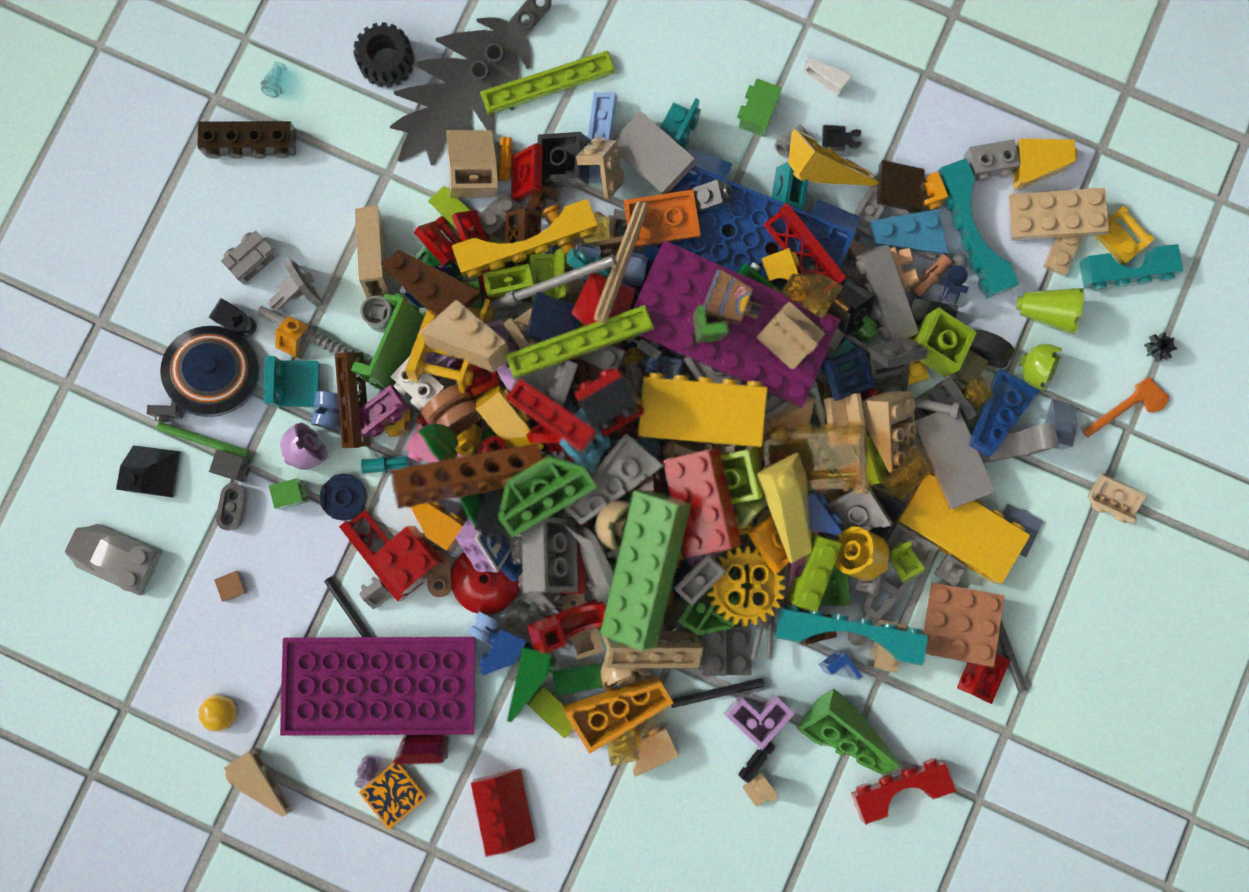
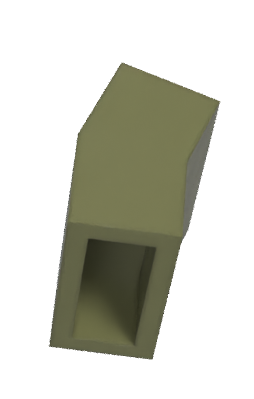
M969 350L960 370L949 376L967 387L975 386L988 361Z

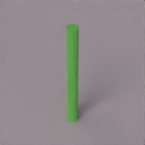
M159 422L157 425V431L245 459L249 455V450L163 422Z

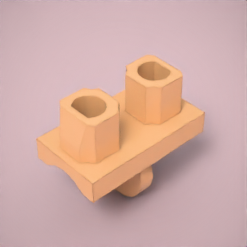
M895 247L890 248L905 292L910 291V286L920 282L916 268L908 271L904 269V265L915 262L913 252L910 248L897 250Z

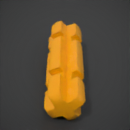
M501 137L500 139L501 149H499L497 178L501 182H508L510 180L509 170H511V149L513 147L511 137Z

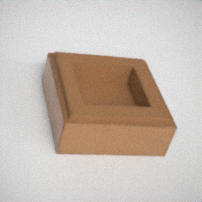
M234 571L214 579L222 602L247 593L239 571Z

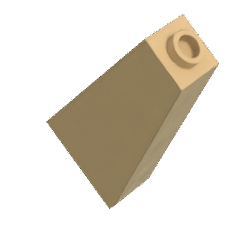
M378 206L356 208L355 222L359 282L366 298L371 296L383 297L384 294L392 295L390 276L381 266V263L387 259L383 218Z

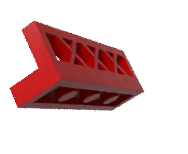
M788 203L763 224L782 251L788 249V238L798 239L801 243L800 252H795L799 256V266H796L801 275L803 274L805 280L820 299L846 279L843 272ZM781 218L787 225L786 234L776 233L771 225ZM803 257L813 258L815 261L814 271L804 269L802 266ZM817 275L827 276L832 284L822 291L816 284Z
M476 210L458 212L451 216L462 242L472 238L489 242ZM489 268L481 271L482 274L477 277L486 298L489 299L491 302L498 298L487 297L483 273H488L497 270H491Z
M366 510L350 522L345 521L339 526L397 602L404 600L411 594L400 595L371 559L376 553L371 548L372 537L381 538L384 541V545L390 540ZM364 517L370 524L369 534L360 533L354 526ZM373 529L378 535H373ZM363 536L368 537V543H367V541L363 538ZM422 582V583H421L420 585H418L412 592H414L417 588H419V587H420L422 584H424V583Z

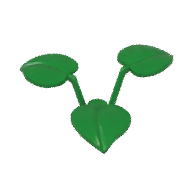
M434 423L426 425L417 431L426 442L431 453L439 461L454 459L458 455L455 450L458 446V439L448 426ZM492 428L487 429L482 433L481 441L497 436ZM483 493L460 498L461 504L474 527Z

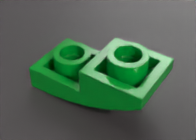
M603 663L554 671L553 679L556 696L604 688L600 674Z

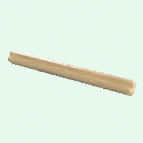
M636 202L616 256L617 265L612 266L595 312L594 319L597 322L606 323L648 211L649 205L646 202Z

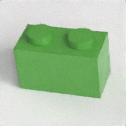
M758 78L754 86L749 85L745 98L748 99L746 106L741 105L737 118L740 119L738 128L764 137L782 87Z

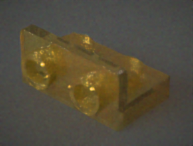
M638 727L630 729V735L625 736L622 734L607 743L611 766L640 760L638 751H642L643 747Z

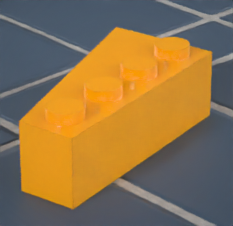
M654 676L565 704L563 708L588 753L591 754L673 704V701L658 676Z

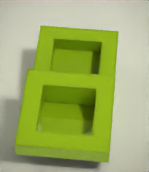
M544 686L528 701L527 705L564 739L574 729L564 712V704Z

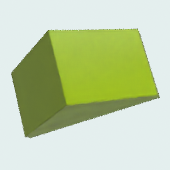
M529 264L483 273L487 297L501 298L505 296V293L512 290L519 291L534 285Z

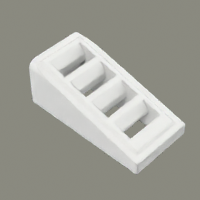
M809 57L802 70L835 96H839L852 77L851 74Z

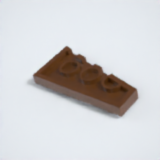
M399 249L381 263L382 269L435 317L440 315L455 300L460 302L465 308H468L481 297L480 291Z

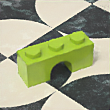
M810 531L812 552L805 556L806 565L800 577H793L786 598L795 606L817 612L841 543L831 537Z

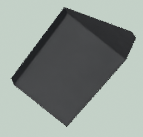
M503 488L483 493L474 529L501 546L507 547L512 537L499 520V512L505 489Z

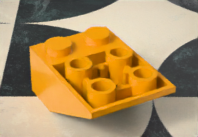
M430 502L411 507L425 536L446 551L454 552L459 544L456 536L466 521L452 512L450 515L444 513L446 508L439 503Z

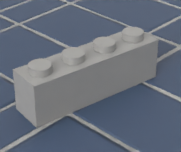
M889 245L878 246L855 256L856 270L862 276L864 282L863 289L876 298V305L872 315L878 321L881 339L889 342L918 334L919 332Z

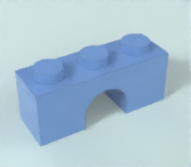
M576 242L575 249L587 253L591 258L590 261L597 254L600 256L601 249L599 246ZM632 252L621 283L635 288V286L642 287L648 260L644 254ZM586 277L579 278L580 280H587Z

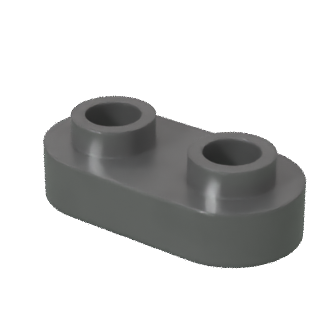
M230 483L221 490L216 523L223 530H236L242 523L247 493L241 485ZM234 492L238 493V498L236 500L232 499V494ZM230 515L234 517L232 523H229L227 520Z

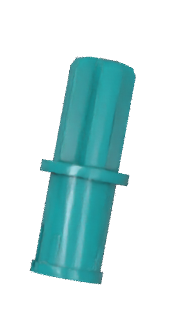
M382 455V458L361 459V471L363 474L375 472L387 474L388 471L409 467L408 456L386 457Z

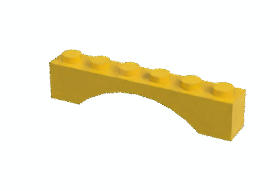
M587 198L565 206L559 217L548 228L527 240L498 244L472 238L452 245V249L462 276L474 278L481 275L483 270L489 268L491 270L500 269L505 266L504 263L512 260L514 263L523 261L527 258L526 255L546 253L549 251V247L555 245L559 247L566 246L572 243V239L578 237L581 239L589 238L597 231V223Z

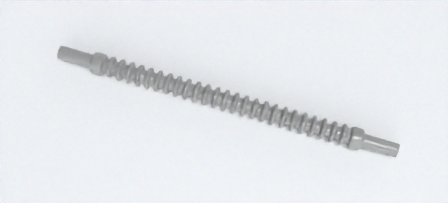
M263 306L258 309L259 315L277 323L278 327L288 317L285 314L281 316ZM313 328L308 329L301 337V339L305 337V341L311 340V344L317 343V347L323 346V350L329 349V353L334 352V355L336 353L355 352L354 349L349 350L348 346L343 347V343L337 344V340L332 341L331 337L326 338L325 334L320 335L319 331L314 332ZM364 355V364L370 366L372 358L366 359L367 356Z

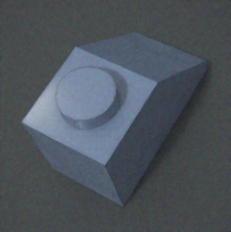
M1052 399L1045 424L1054 423L1059 447H1056V449L1065 450L1073 447L1078 428L1075 405Z

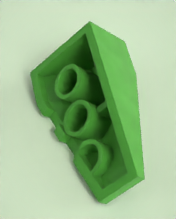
M834 688L817 698L797 725V730L820 746L823 744L835 748V753L841 756L844 753L856 758L858 764L881 775H885L901 766V762L852 702Z

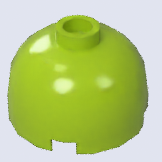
M1045 343L1034 346L1028 354L1023 353L1019 366L1023 367L1022 376L1024 380L1035 389L1045 392L1048 386L1044 384L1047 383V380L1052 381L1061 358L1056 354L1057 352H1062L1063 349Z

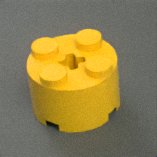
M859 527L847 528L838 535L840 537L838 542L841 543V547L834 566L841 572L862 581H869L888 570L889 550L882 537Z

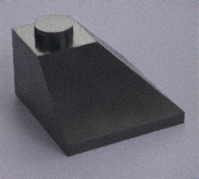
M133 445L120 465L116 490L173 498L181 451Z

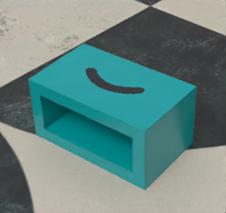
M786 162L776 167L771 198L785 204L788 203L790 206L803 211L808 180L801 181L793 175L794 170Z

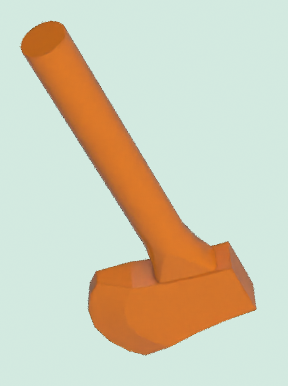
M1146 377L1134 386L1136 390L1129 398L1082 432L1089 438L1140 401H1143L1147 412H1158L1167 405L1169 396L1150 377Z

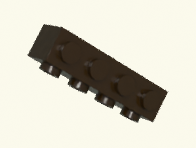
M291 121L198 122L197 148L204 156L210 159H218L220 156H229L234 159H241L243 156H252L258 159L265 158L266 156L288 158V156H296V128Z

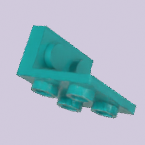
M695 98L690 110L673 102L660 126L683 149L686 148L689 142L691 130L694 131L700 120L698 118L701 113L699 108L700 100Z
M265 356L264 403L270 407H316L314 406L316 391H319L320 363L318 361L280 360L276 356Z

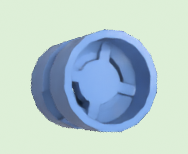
M316 391L314 406L317 409L312 412L311 425L341 429L338 394Z

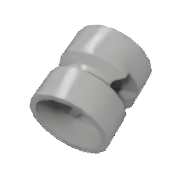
M381 296L368 297L360 308L362 319L374 331L385 332L394 309Z

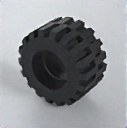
M382 22L381 26L374 23L370 29L368 26L363 29L364 33L358 34L357 38L359 41L354 42L355 50H353L355 61L364 78L368 79L372 85L376 82L377 87L381 88L383 84L387 88H392V84L396 83V86L401 84L400 81L402 79L406 81L408 79L407 73L412 74L413 72L412 65H414L415 59L407 35L404 34V31L401 28L397 29L394 24H391L389 27L387 22ZM390 48L396 51L394 57L387 62L379 63L373 61L375 54L382 49Z

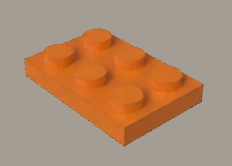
M694 189L623 200L627 226L636 202L642 201L649 205L634 248L662 244L663 241L670 243L701 237Z

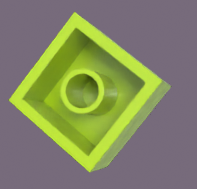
M937 308L924 316L918 329L919 333L913 339L919 345L928 349L927 358L918 361L943 377H947L960 370L977 332L941 308Z
M758 448L721 455L732 504L765 497L756 474L763 470Z

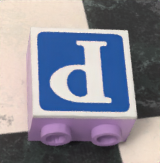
M468 518L456 536V540L477 571L498 572L519 536L513 537L507 547L501 546L476 531L471 520Z

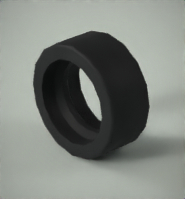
M976 330L977 333L969 350L988 361L986 365L1005 368L1015 352L1014 347L1007 340L994 333Z

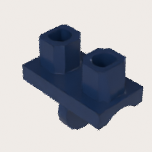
M952 266L947 272V279L940 277L938 284L942 285V289L938 298L956 304L960 293H967L969 287L962 285L968 278L967 270L964 267Z

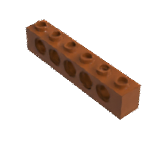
M538 444L391 470L392 487L398 509L404 507L411 508L420 504L437 503L441 500L462 498L467 495L503 489L507 480L543 459Z

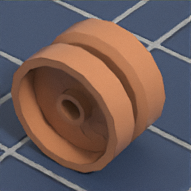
M458 384L450 386L435 395L426 403L421 412L428 424L439 423L446 425L455 433L456 437L474 423L477 424L482 418L476 410V401H471L472 395L467 387L465 393H460Z

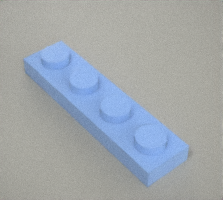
M615 92L593 93L588 138L590 140L597 137L612 140L618 98ZM590 165L589 183H602L600 165Z

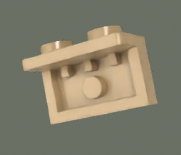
M1101 473L1087 497L1093 509L1101 513L1105 511L1112 513L1115 519L1123 523L1129 521L1135 524L1137 521L1135 514L1147 495L1143 491Z

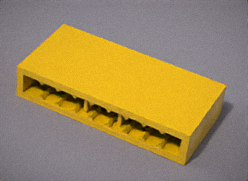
M650 373L649 378L643 377L641 402L643 403L644 414L640 416L638 436L762 447L767 387H762L761 382L747 381V386L737 385V380L723 379V384L713 383V378L698 377V382L688 381V376L674 375V380L664 379V374Z
M934 472L922 474L905 502V509L894 521L939 547L938 550L946 555H951L993 584L1003 583L1030 537L1029 534L1024 532L1025 528L1015 522L1009 523L1004 519L1005 516L1002 513L993 509L990 511L983 507L984 503L979 499L950 510Z

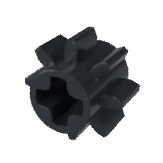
M1166 332L1159 334V336L1156 334L1149 336L1151 342L1144 344L1148 352L1146 356L1154 357L1155 362L1161 361L1163 358L1165 360L1172 358L1170 352L1177 350V347L1174 346L1175 338L1166 336Z

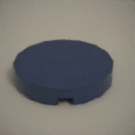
M339 474L334 475L324 483L319 499L322 509L328 516L336 520L347 521L354 519L363 512L367 504L368 495L366 487L358 478L353 475Z

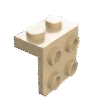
M603 137L593 138L576 156L577 165H600L604 199H611L624 183V172L620 168L622 153L621 149L618 148L617 140H605Z

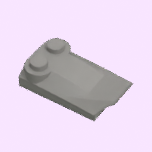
M100 524L77 527L64 551L76 568L112 583L124 591L137 595H143L162 554V551Z
M565 524L564 526L580 544L582 561L588 578L585 581L590 593L594 594L598 602L603 601L607 604L614 574L596 536L584 524L577 526Z

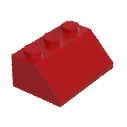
M521 768L472 780L470 784L485 857L511 852L536 841Z

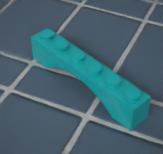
M967 158L941 167L938 172L948 194L944 205L952 214L953 226L956 231H959L962 238V248L969 255L970 267L979 279L978 286L980 291L988 299L1012 290L1019 285L1011 263L1001 258L989 248L975 226L971 210V194L975 177Z
M786 605L785 609H780L775 637L777 639L800 643L809 637L821 633L849 632L864 636L878 643L896 661L924 665L928 636L922 635L923 630L908 628L907 632L897 630V625L883 623V627L873 626V621L858 619V623L848 621V616L834 614V618L824 617V612L822 611L814 612L810 610V613L807 614L800 612L799 607Z

